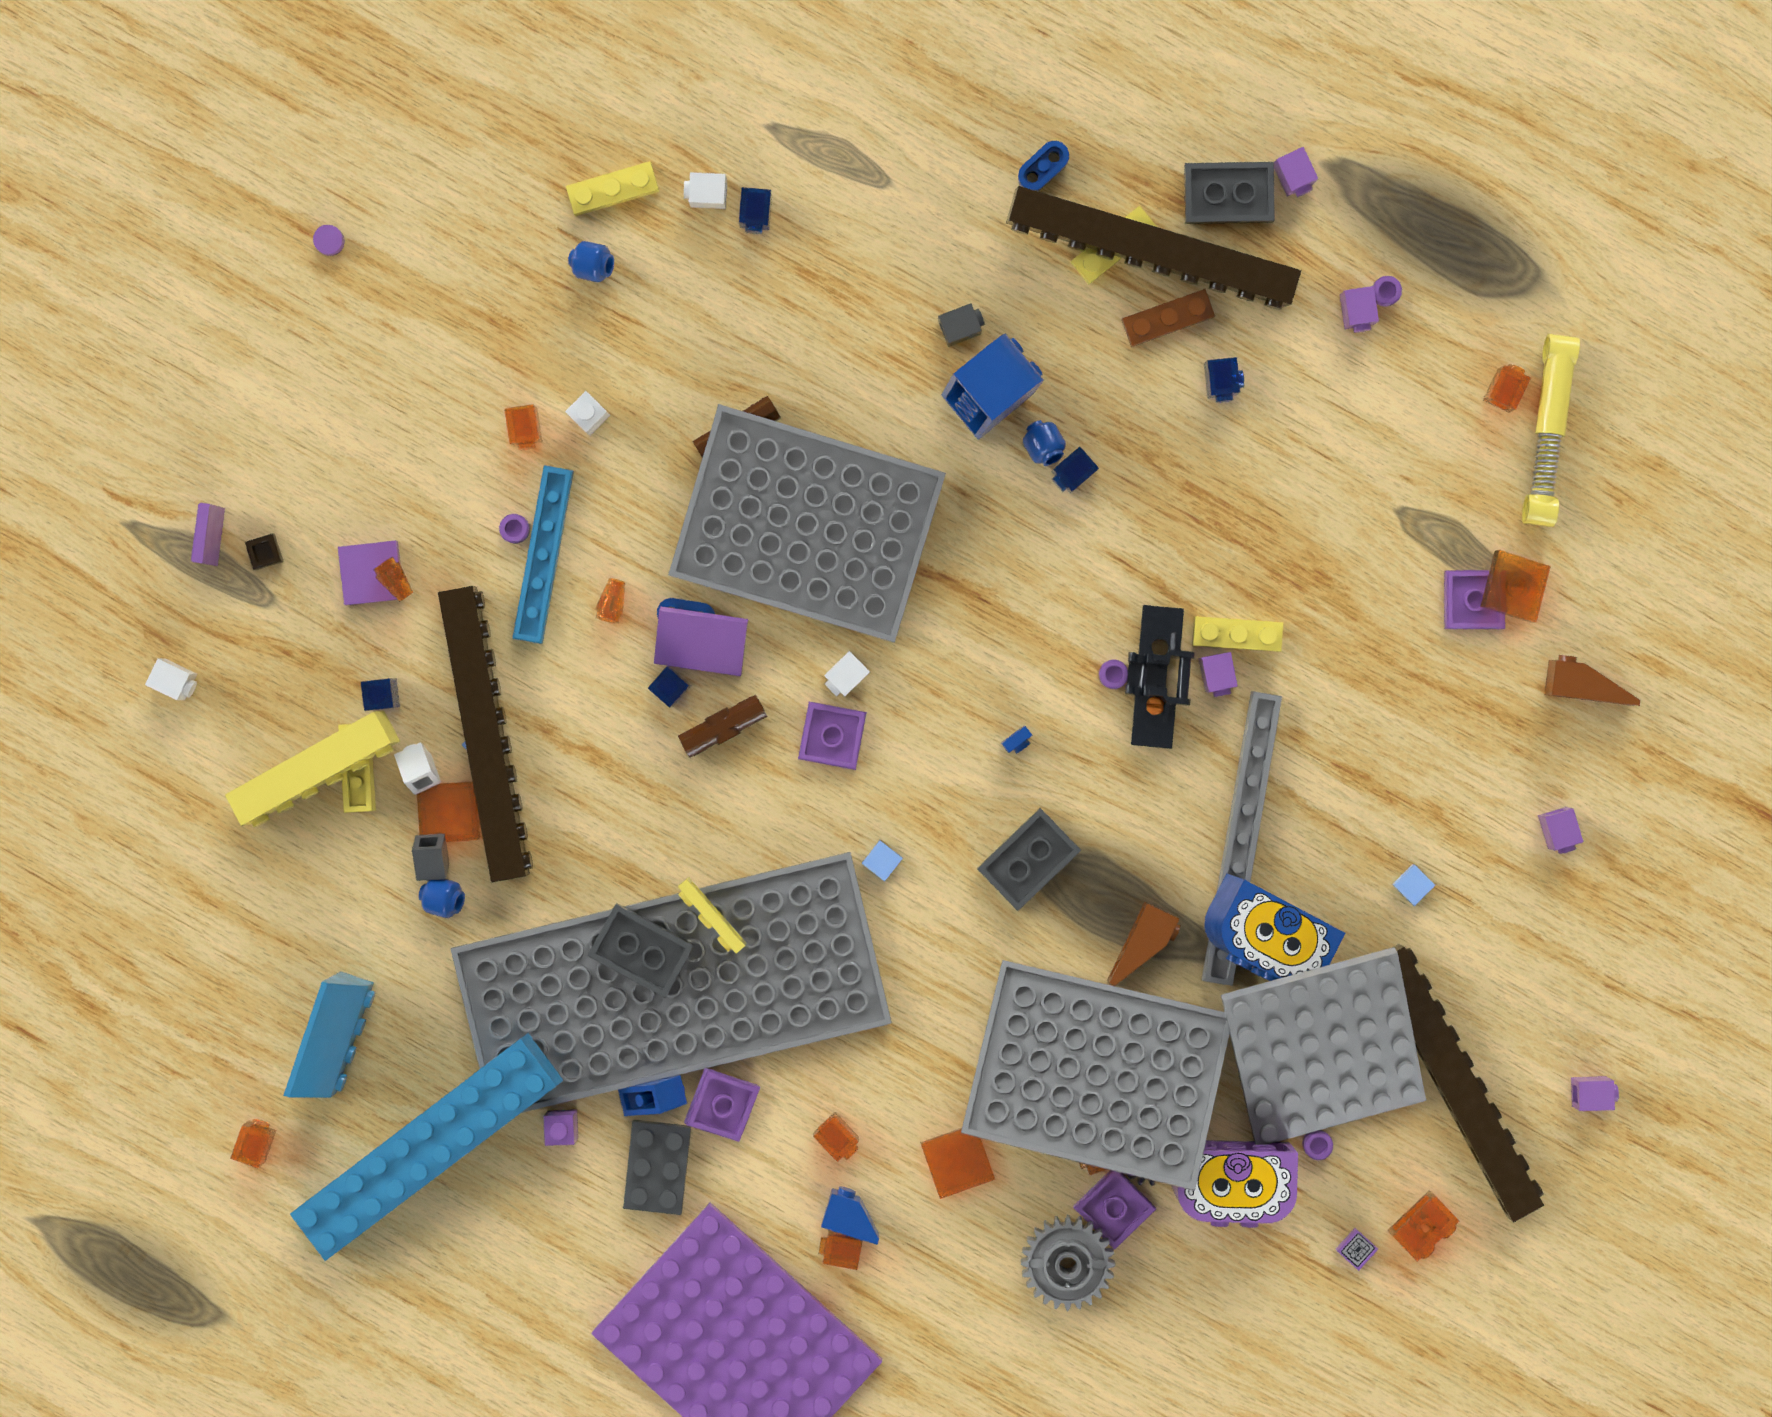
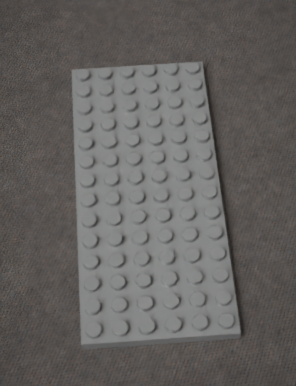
M851 852L699 888L747 943L737 954L732 949L728 952L717 940L720 936L713 927L708 929L698 918V915L701 914L694 905L691 907L687 906L678 895L679 893L624 906L694 945L666 998L588 956L613 909L452 947L451 953L479 1068L484 1067L529 1033L563 1081L523 1111L527 1112L892 1024Z

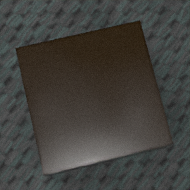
M274 533L245 542L253 570L284 562Z

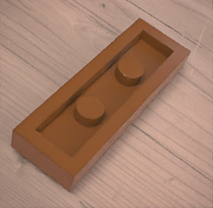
M1203 289L1122 318V323L1130 346L1134 347L1215 317L1207 291Z

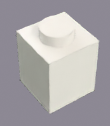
M690 172V181H684V199H689L690 207L726 209V174Z
M587 391L565 411L590 436L610 416Z
M849 651L824 675L828 679L825 685L835 696L842 693L845 697L870 671Z
M158 658L145 685L175 700H185L186 697L189 698L196 688L197 682L194 680L197 673L168 659Z
M421 742L409 745L403 751L394 754L403 782L414 795L441 783L432 755Z

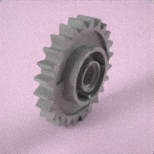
M1068 1214L1064 1222H1061L1058 1216H1055L1053 1225L1044 1220V1230L1035 1227L1036 1237H1027L1030 1247H1023L1022 1253L1028 1257L1021 1259V1265L1028 1268L1022 1271V1276L1030 1277L1026 1282L1027 1288L1036 1287L1034 1297L1044 1295L1043 1304L1046 1305L1050 1300H1053L1054 1309H1057L1061 1303H1064L1066 1310L1069 1311L1071 1304L1074 1303L1080 1310L1082 1301H1086L1091 1306V1297L1093 1295L1100 1299L1102 1298L1100 1288L1109 1289V1283L1105 1279L1114 1278L1113 1272L1108 1269L1115 1267V1260L1109 1259V1257L1114 1255L1113 1248H1105L1110 1243L1109 1238L1101 1239L1102 1229L1099 1228L1093 1231L1092 1221L1082 1225L1081 1216L1075 1222L1071 1221ZM1066 1257H1071L1076 1261L1075 1265L1071 1268H1064L1060 1262Z

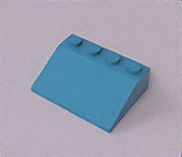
M339 972L322 981L283 1096L289 1098H331L337 1091L341 1092L347 1079V1075L343 1074L346 1064L352 1063L357 1047L353 1046L356 1035L360 1036L365 1027L366 1019L362 1018L365 1008L371 1007L375 997V991H372L374 982L344 972Z

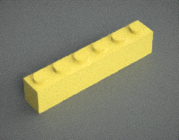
M374 711L230 791L225 796L241 826L252 824L253 827H257L270 820L268 815L277 810L279 814L294 806L292 801L299 797L305 800L319 792L317 787L325 783L330 786L344 779L342 773L350 769L352 772H356L369 765L367 760L376 755L377 758H381L394 751L392 746L400 742L385 711Z

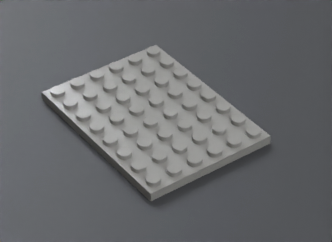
M718 404L668 575L895 643L946 473Z
M1002 960L961 1134L1195 1191L1229 1038L1225 1012Z

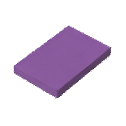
M661 606L658 616L654 664L741 676L748 619Z

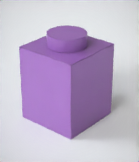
M1304 147L1286 154L1274 162V170L1287 197L1294 193L1297 197H1300L1313 190L1312 185L1318 180V177Z
M1374 286L1344 290L1340 294L1344 329L1353 328L1354 333L1370 331L1371 325L1379 321Z
M1231 652L1198 658L1205 692H1213L1214 697L1231 694L1230 688L1238 687Z
M1564 807L1538 815L1548 849L1558 850V853L1562 854L1575 850L1576 844L1584 842L1573 808Z
M1607 1076L1571 1077L1572 1107L1579 1111L1615 1110V1102H1618L1619 1090L1617 1084H1614V1080Z
M577 1109L547 1111L543 1116L545 1146L574 1145L578 1140Z

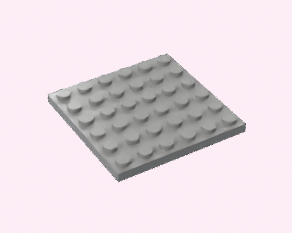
M1394 947L1221 995L1253 1139L1256 1145L1275 1143L1426 1101L1399 957Z

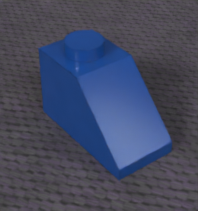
M681 1075L618 1089L624 1116L661 1114L687 1104Z
M840 1186L838 1190L832 1188L821 1228L877 1245L879 1232L860 1196L855 1195L856 1191L847 1187Z

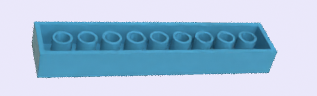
M527 1033L290 1213L291 1217L324 1261L328 1260L563 1081L562 1077L529 1033Z

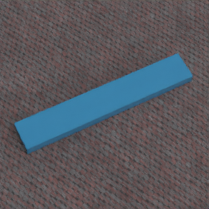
M545 465L543 467L512 639L543 644L574 474L573 470Z

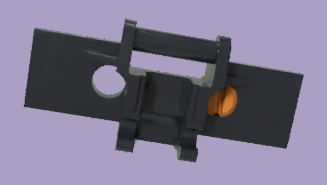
M1143 605L1138 654L1135 652L1128 653V679L1125 687V694L1134 696L1131 745L1172 749L1176 705L1190 706L1191 699H1188L1191 659H1194L1195 652L1181 651L1183 608ZM1160 639L1166 642L1168 651L1165 655L1153 653L1151 646L1155 640ZM1170 658L1179 659L1176 697L1167 696L1166 678Z

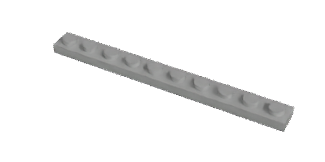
M1251 691L1217 891L1226 873L1245 879L1248 882L1251 881L1282 696ZM1208 940L1202 980L1233 986L1236 964L1227 960L1228 953L1215 947L1210 940Z

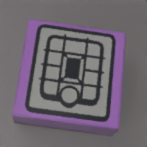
M1354 1228L1338 1245L1336 1250L1359 1271L1375 1254L1378 1248Z

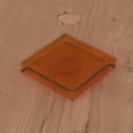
M1495 550L1480 607L1530 623H1536L1551 566L1503 550Z
M472 781L439 783L417 794L419 835L445 834L446 842L480 840L479 814Z
M962 1128L920 1142L940 1199L995 1180L981 1138L961 1134Z

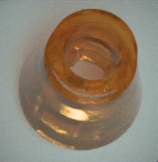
M393 556L373 569L377 575L375 578L399 602L413 593L400 561L396 562Z
M614 578L608 579L594 609L597 611V619L617 624L619 618L623 617L624 581Z

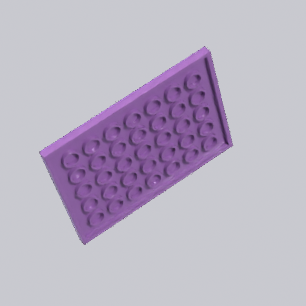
M711 1202L708 1203L591 1333L682 1417H832L882 1363V1358Z

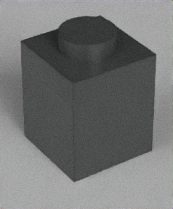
M972 303L938 316V322L948 347L981 335V326L985 325L979 308L974 310Z
M445 834L416 835L412 847L416 881L446 879L449 857Z

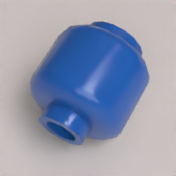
M582 241L575 249L570 251L568 264L571 266L576 278L592 282H602L613 272L614 256L606 245Z
M1038 420L1027 427V433L1023 437L1022 443L1035 463L1048 466L1064 456L1063 451L1066 447V441L1053 422L1043 423L1041 420Z
M448 879L429 880L427 884L421 886L419 900L426 913L442 918H450L461 911L465 901V893L462 891L460 884Z

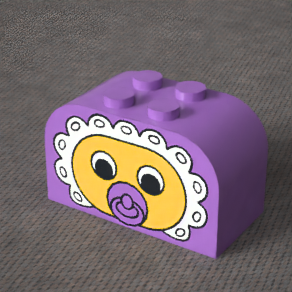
M1206 1140L1195 1191L1173 1185L1172 1189L1181 1207L1189 1216L1199 1221L1211 1222V1225L1215 1227H1227L1229 1222L1240 1223L1242 1227L1255 1228L1258 1227V1223L1278 1222L1292 1211L1296 1203L1298 1152L1289 1142L1256 1145L1254 1141Z

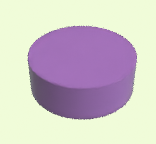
M323 225L315 231L313 243L322 254L333 256L343 249L345 239L342 232L335 226Z
M1383 276L1372 285L1375 290L1376 304L1380 306H1391L1402 295L1400 282L1392 276Z
M509 514L500 522L499 531L504 540L518 544L526 540L530 533V526L523 516Z
M1109 660L1100 667L1099 680L1105 687L1118 689L1127 682L1128 669L1123 662Z
M1318 1130L1307 1133L1303 1138V1149L1310 1158L1323 1160L1332 1153L1333 1141L1325 1131Z

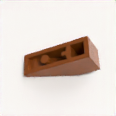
M1559 655L1558 660H1549L1544 695L1640 706V699L1589 665L1577 663V657Z
M1144 901L1107 979L1108 983L1116 986L1166 947L1169 940L1174 941L1181 925L1177 924L1179 918Z

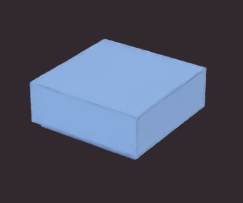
M879 840L862 864L885 881L903 858Z
M1414 864L1392 884L1413 906L1435 886Z

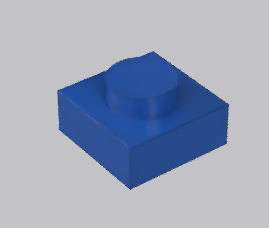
M1023 726L1002 741L1001 744L1008 753L1014 750L1017 754L1031 744L1028 738L1033 735L1026 726Z

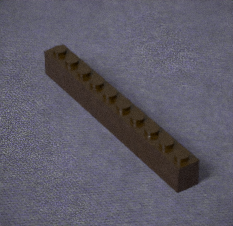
M1021 186L1015 189L1006 224L1012 225V231L1028 235L1030 230L1040 233V239L1048 242L1057 243V240L1060 239L1069 242L1068 247L1075 250L1085 251L1087 247L1097 250L1096 255L1105 259L1113 260L1114 256L1124 258V264L1141 268L1142 264L1153 267V273L1169 277L1171 272L1181 275L1180 280L1194 285H1197L1198 281L1208 283V289L1226 293V289L1238 292L1237 298L1252 302L1254 298L1265 300V306L1281 310L1282 306L1292 305L1302 271Z
M476 586L438 592L491 883L530 875L529 869H533L531 852H526L524 840H528L525 822L520 823L518 811L523 809L520 794H515L513 782H517V773L515 766L509 763L508 754L512 753V746L509 736H504L503 725L507 723L504 707H499L497 696L501 695L500 682L498 678L493 676L492 667L496 666L495 654L493 649H488L487 638L491 637L488 620L483 621L481 609L485 608L484 595L482 591L478 592Z
M1397 944L1394 948L1399 957L1416 1050L1506 1217L1514 1223L1543 1207L1544 1204L1540 1197L1544 1193L1535 1179L1530 1180L1526 1172L1530 1169L1522 1154H1516L1512 1146L1516 1144L1515 1139L1508 1128L1503 1130L1499 1122L1502 1116L1494 1102L1489 1104L1484 1095L1488 1092L1484 1082L1480 1077L1475 1078L1470 1068L1474 1067V1064L1466 1051L1461 1052L1456 1042L1460 1041L1456 1030L1452 1025L1447 1026L1443 1016L1446 1015L1442 1004L1438 999L1434 1001L1431 997L1429 990L1432 989V986L1425 974L1420 975L1415 965L1418 963L1415 954L1411 948L1406 949L1404 946Z

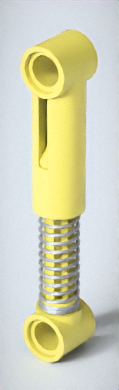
M1548 334L1544 341L1542 352L1544 369L1535 434L1541 439L1537 441L1540 443L1537 445L1539 450L1536 451L1539 455L1535 456L1538 459L1535 461L1537 465L1534 466L1536 471L1533 472L1536 476H1533L1535 481L1532 484L1535 486L1531 487V494L1526 495L1523 503L1522 522L1524 524L1554 527L1557 522L1559 500L1554 497L1553 489L1555 487L1553 483L1555 484L1556 482L1553 481V478H1556L1554 473H1557L1555 468L1558 467L1555 463L1559 462L1556 460V457H1559L1557 452H1560V450H1557V447H1560L1558 442L1561 440L1559 438L1565 437L1573 370L1580 349L1578 337Z

